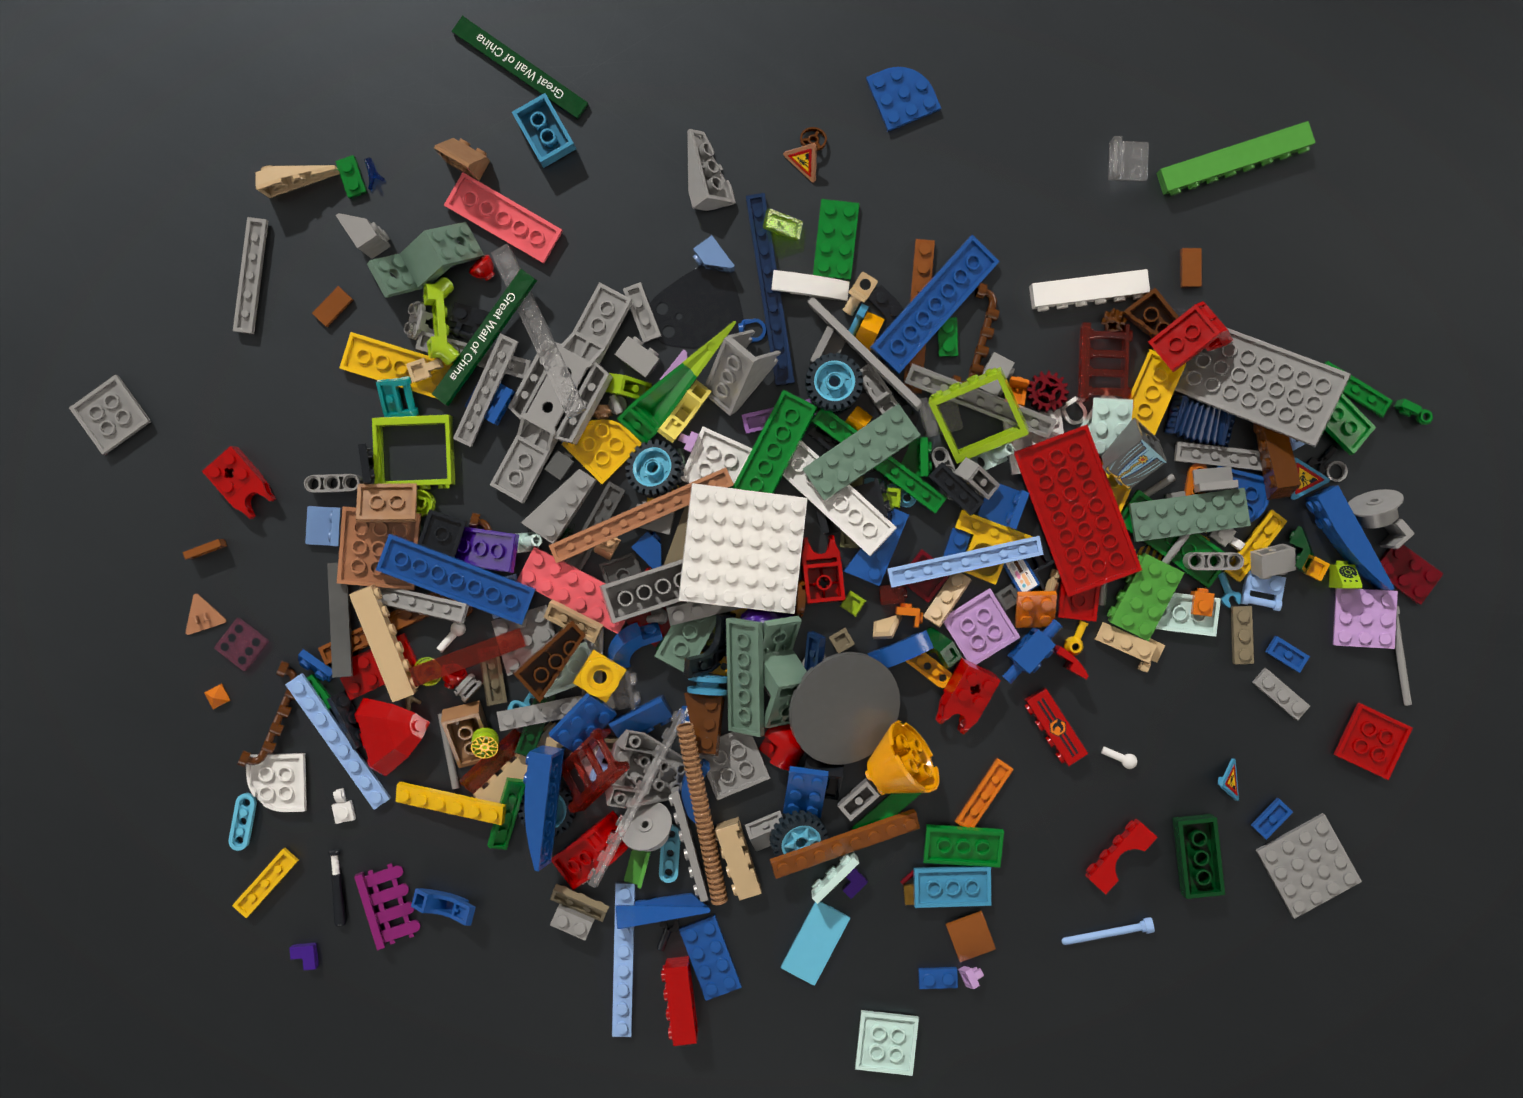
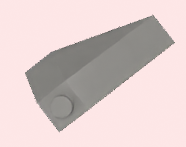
M689 129L687 131L688 192L692 208L710 211L734 205L736 202L729 180L725 181L721 173L723 168L721 164L716 163L713 157L715 152L705 132Z

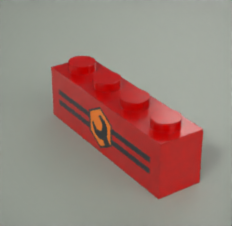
M1043 687L1024 699L1027 703L1024 705L1030 715L1034 714L1037 719L1035 724L1040 731H1045L1047 734L1046 741L1051 748L1053 746L1058 751L1056 756L1062 764L1065 762V764L1070 766L1088 754L1046 688Z

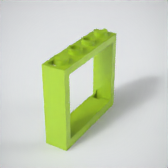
M996 367L993 369L989 368L983 375H973L966 382L961 384L959 382L949 386V389L943 392L938 390L929 397L928 403L957 464L966 457L970 459L1029 434V427L1001 367L997 369ZM998 380L1018 425L958 449L938 405Z
M428 415L372 418L374 484L417 483L419 490L431 489V486L438 485V489H449L450 485H455L453 416ZM445 424L447 479L385 481L383 427Z

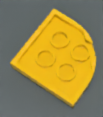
M599 419L589 421L577 445L563 442L562 445L603 485L631 457L630 453L636 452L634 448L637 446L641 447V442L622 424L612 420Z

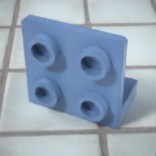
M308 506L305 543L340 546L342 508Z

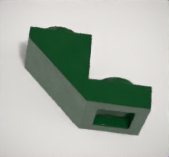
M1298 526L1296 530L1292 531L1289 543L1295 549L1302 551V553L1296 556L1295 567L1306 574L1315 556L1306 532L1302 527Z
M929 627L926 630L934 647L926 653H936L945 669L951 668L962 658L952 640L933 627Z

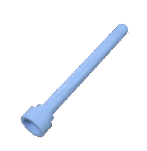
M1148 917L1143 918V921H1140L1138 924L1064 937L1062 944L1070 945L1138 931L1149 934L1154 933L1155 929L1152 918Z

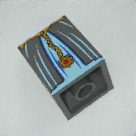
M1136 418L1130 421L1101 456L1104 471L1109 475L1112 474L1118 484L1126 486L1129 490L1167 462L1159 439Z

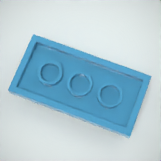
M991 867L913 868L915 908L991 906Z

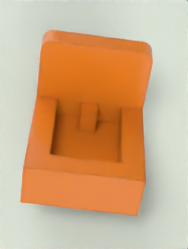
M1011 376L1008 383L1018 405L1024 407L1029 380Z
M1197 588V591H1191L1190 595H1193L1191 614L1212 617L1215 594L1208 593L1209 589Z
M901 603L900 606H896L895 614L914 616L913 627L919 628V624L923 622V612H920V608H914L910 603Z

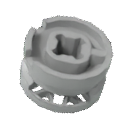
M470 673L455 689L457 692L454 691L453 693L456 696L459 695L461 700L466 703L478 691L483 682L477 681L475 675Z

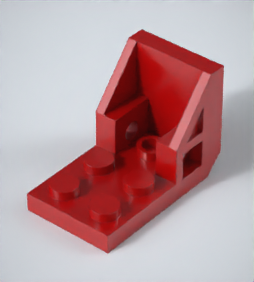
M1202 301L1191 307L1148 341V343L1170 370L1175 372L1204 348L1207 351H1211L1228 345L1233 339L1225 325L1207 304Z
M614 811L608 813L576 841L552 857L551 862L573 890L607 868L629 848L621 838V820Z

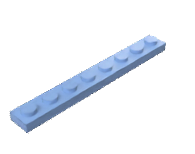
M1040 536L888 568L887 571L892 588L1044 554Z
M301 673L285 684L372 808L376 809L391 798L371 768H369L359 751L352 749L340 724L326 707L306 676Z
M616 882L612 1037H631L634 927L617 929L616 905H635V884Z

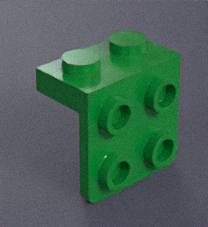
M920 437L911 442L901 462L903 466L918 477H928L929 473H932V462L928 461V453H931L932 446L931 442H928V437Z

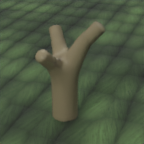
M413 695L405 698L406 709L409 711L412 702L421 704V701Z

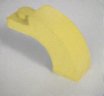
M696 380L657 432L673 443L690 423L712 391Z

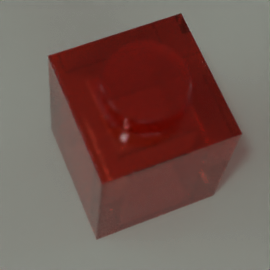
M890 584L880 585V605L905 603L904 599L908 598L907 588L903 587V585L892 588Z

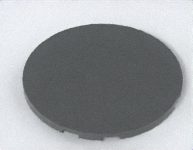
M844 652L829 656L814 668L811 667L801 678L802 681L797 689L794 690L789 707L790 728L799 746L818 761L842 765L864 759L874 752L891 724L898 719L900 694L895 678L881 662L866 654Z

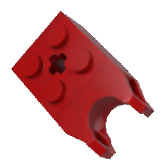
M230 446L202 471L232 507L243 512L249 519L256 517L251 506V499L254 495L259 493L272 502L276 499L271 492L269 483L239 447Z
M834 535L828 536L827 550L823 554L815 553L811 549L808 537L803 538L800 562L802 580L805 582L803 589L806 592V605L844 601L845 590L840 551L835 544ZM821 579H823L824 582H827V585L824 586L825 588H822V586L819 585Z
M961 658L943 690L944 694L939 701L936 721L943 724L952 715L960 714L958 730L960 733L965 734L978 722L1001 680L993 672Z

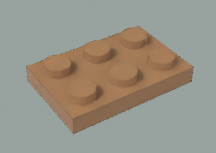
M417 483L358 484L356 522H416Z

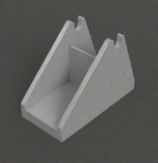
M753 329L728 335L724 338L705 384V387L712 391L708 398L729 416L738 411L778 362L776 357L781 354L779 351H774L755 357L746 350L753 340L750 337L755 333Z

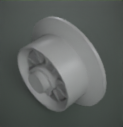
M1374 490L1354 497L1348 504L1354 515L1357 516L1361 527L1381 528L1397 521L1399 518L1398 507L1403 503L1404 497L1402 493L1395 490Z
M659 802L630 808L620 824V835L623 842L629 848L637 851H655L661 848L669 838L672 827L671 814Z

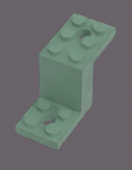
M467 222L424 230L400 254L373 259L367 265L384 297L388 298L424 289L425 283H434L453 265L480 259L484 254Z
M799 616L767 620L763 623L764 685L771 695L764 716L765 728L790 724L789 707L794 690L797 689L802 681L801 678L807 672L793 651L802 622Z

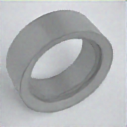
M1332 461L1325 466L1327 471L1324 475L1331 482H1340L1348 474L1347 466L1341 461ZM1334 464L1339 465L1342 469V475L1338 479L1332 478L1329 474V469Z

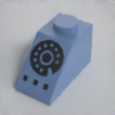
M712 235L693 248L695 254L693 258L699 266L702 264L705 269L731 273L735 271L734 264Z

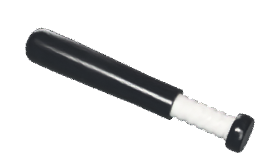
M333 849L328 851L332 862L334 924L340 927L346 924L342 876L338 860L340 850Z

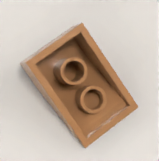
M451 138L435 145L434 149L446 163L478 181L490 163L486 152L479 148L476 150L469 147L470 144L461 138L459 141Z
M480 701L442 710L441 724L459 768L496 759V755L490 758H479L471 750L473 733L477 729L488 728Z

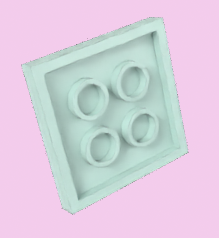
M861 1010L855 1070L913 1076L919 1017Z

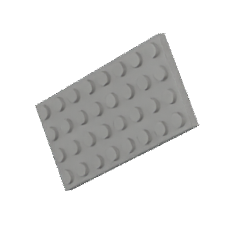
M1229 328L1227 329L1233 339L1232 342L1211 351H1207L1204 348L1202 353L1186 364L1174 392L1313 447L1317 446L1351 377L1350 373Z

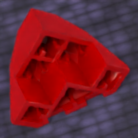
M368 698L362 699L355 713V719L359 723L361 731L360 737L363 748L366 749L368 756V766L383 776H387L409 757L422 740L430 724L429 721L412 711L394 704Z

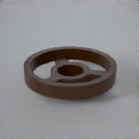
M817 127L806 128L800 135L802 146L815 143L817 151L823 149L827 142L825 132ZM809 131H816L814 135H810L808 138H802L805 133ZM819 133L823 135L825 140L821 146L819 144Z

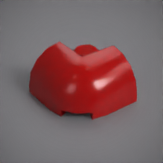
M790 724L769 728L764 735L765 739L760 745L759 750L771 759V764L778 768L789 770L790 766L796 767L804 754V750L793 736Z

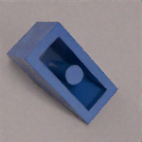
M647 531L631 548L652 569L662 566V544L659 542L661 538L654 531L652 533Z

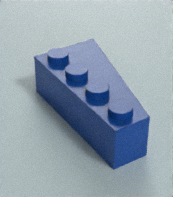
M893 508V511H891L892 516L887 517V519L897 529L871 556L860 548L843 571L880 586L909 514Z

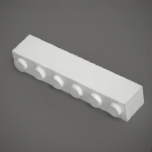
M1144 269L1032 283L1029 286L1032 309H1037L1038 312L1055 306L1057 309H1065L1071 304H1076V307L1086 306L1087 302H1095V305L1107 303L1106 300L1114 299V302L1125 301L1127 297H1133V300H1138L1150 292L1148 270Z

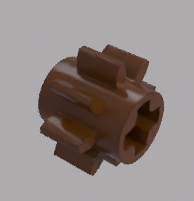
M1113 308L1112 311L1105 312L1101 324L1105 325V331L1108 330L1115 334L1118 330L1123 331L1127 318L1123 317V311L1120 312Z

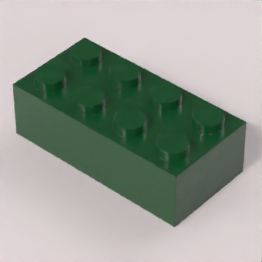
M1212 814L1172 818L1181 895L1186 899L1225 895L1217 817Z

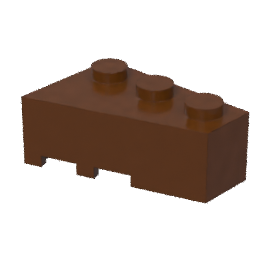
M684 693L689 720L694 725V735L696 736V746L698 747L697 752L700 755L718 756L725 699L722 696Z

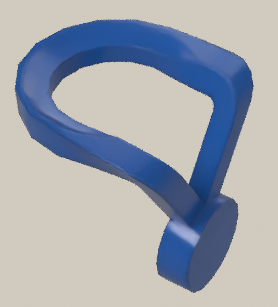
M744 319L738 324L739 333L745 331L746 324L759 323L762 326V334L757 338H752L751 343L761 341L767 333L766 325L759 319Z

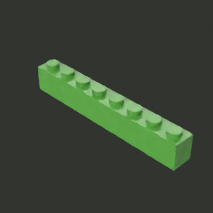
M1309 121L1162 168L1156 174L1163 195L1170 193V196L1181 193V189L1188 187L1191 190L1199 187V183L1205 181L1207 184L1217 181L1218 177L1225 176V178L1236 175V171L1242 169L1243 172L1254 169L1255 165L1261 164L1265 166L1271 164L1273 159L1276 158L1284 160L1291 157L1292 153L1298 152V154L1308 152L1310 147L1315 144Z

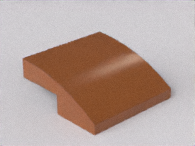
M982 911L946 923L960 962L996 949Z

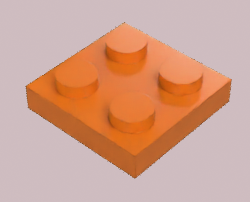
M1056 591L1017 592L1016 628L1047 627L1055 619Z

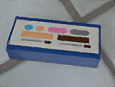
M1026 559L1004 563L1003 567L1018 592L1033 591L1040 586Z

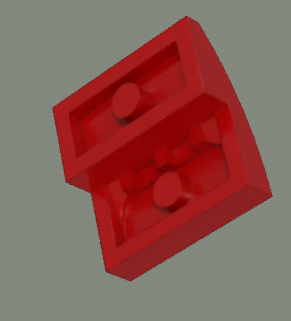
M1056 645L1053 648L1055 650L1053 653L1066 660L1063 667L1087 680L1089 676L1082 664L1066 649Z

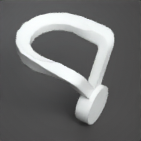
M1076 396L1067 401L1066 405L1060 409L1063 418L1072 425L1083 423L1087 417L1086 407L1080 398ZM1074 402L1083 411V417L1078 421L1071 420L1065 410Z

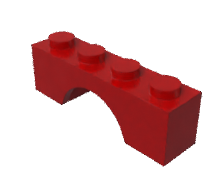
M1138 819L1131 820L1126 825V830L1113 839L1112 846L1109 849L1103 850L1099 856L1100 859L1096 863H1092L1086 870L1085 876L1105 894L1119 881L1115 871L1119 856L1131 849L1146 851L1157 839V836Z

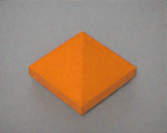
M222 684L204 692L212 709L230 701Z

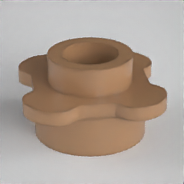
M598 405L593 417L608 419L609 416H612V410H610L609 405Z

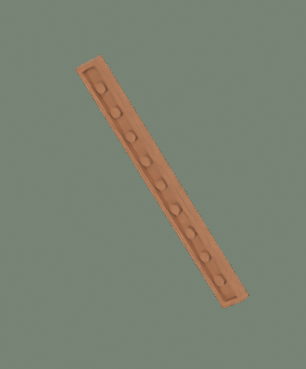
M725 467L549 545L556 563L688 506L692 483L725 488L734 486L727 468Z

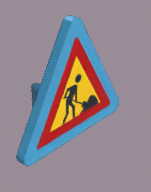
M1295 458L1301 485L1291 495L1290 498L1292 500L1329 483L1330 479Z
M1231 759L1224 776L1218 777V785L1235 801H1238L1236 760Z

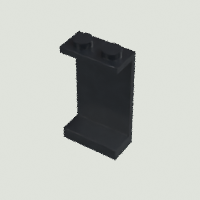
M876 478L873 482L853 487L884 517L892 516L893 506L887 498L888 487L886 482H883V479ZM815 506L822 534L829 535L842 531Z

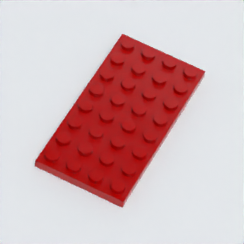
M1088 425L1014 452L1015 459L1026 488L1030 493L1029 496L1068 597L1142 571Z

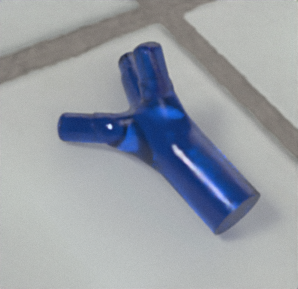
M366 158L364 161L369 176L368 189L372 190L375 178L384 181L385 178L376 171L372 158Z

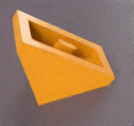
M867 311L855 337L870 351V346L874 343L885 319Z
M857 406L845 422L859 431L873 417Z

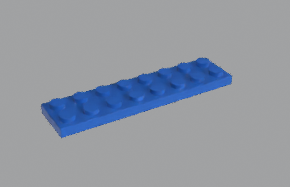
M971 235L870 348L892 370L899 374L1000 261L977 238Z
M391 533L388 535L376 567V571L461 603H466L469 606L520 625L524 622L536 590L518 581Z

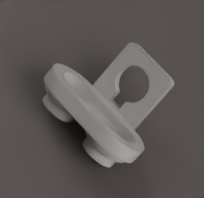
M416 301L408 307V313L410 314L409 322L404 326V332L408 338L417 339L421 331L434 334V329H430L428 324H425L426 320L433 318V315L425 311L426 307L423 302Z

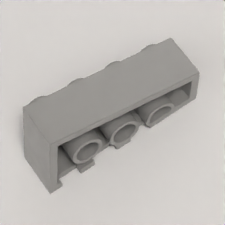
M581 469L577 470L521 523L552 544L558 542L598 480Z

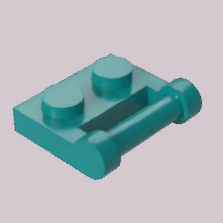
M410 376L382 379L376 382L384 417L416 416L419 414L418 407L415 406ZM398 386H403L408 409L403 408Z

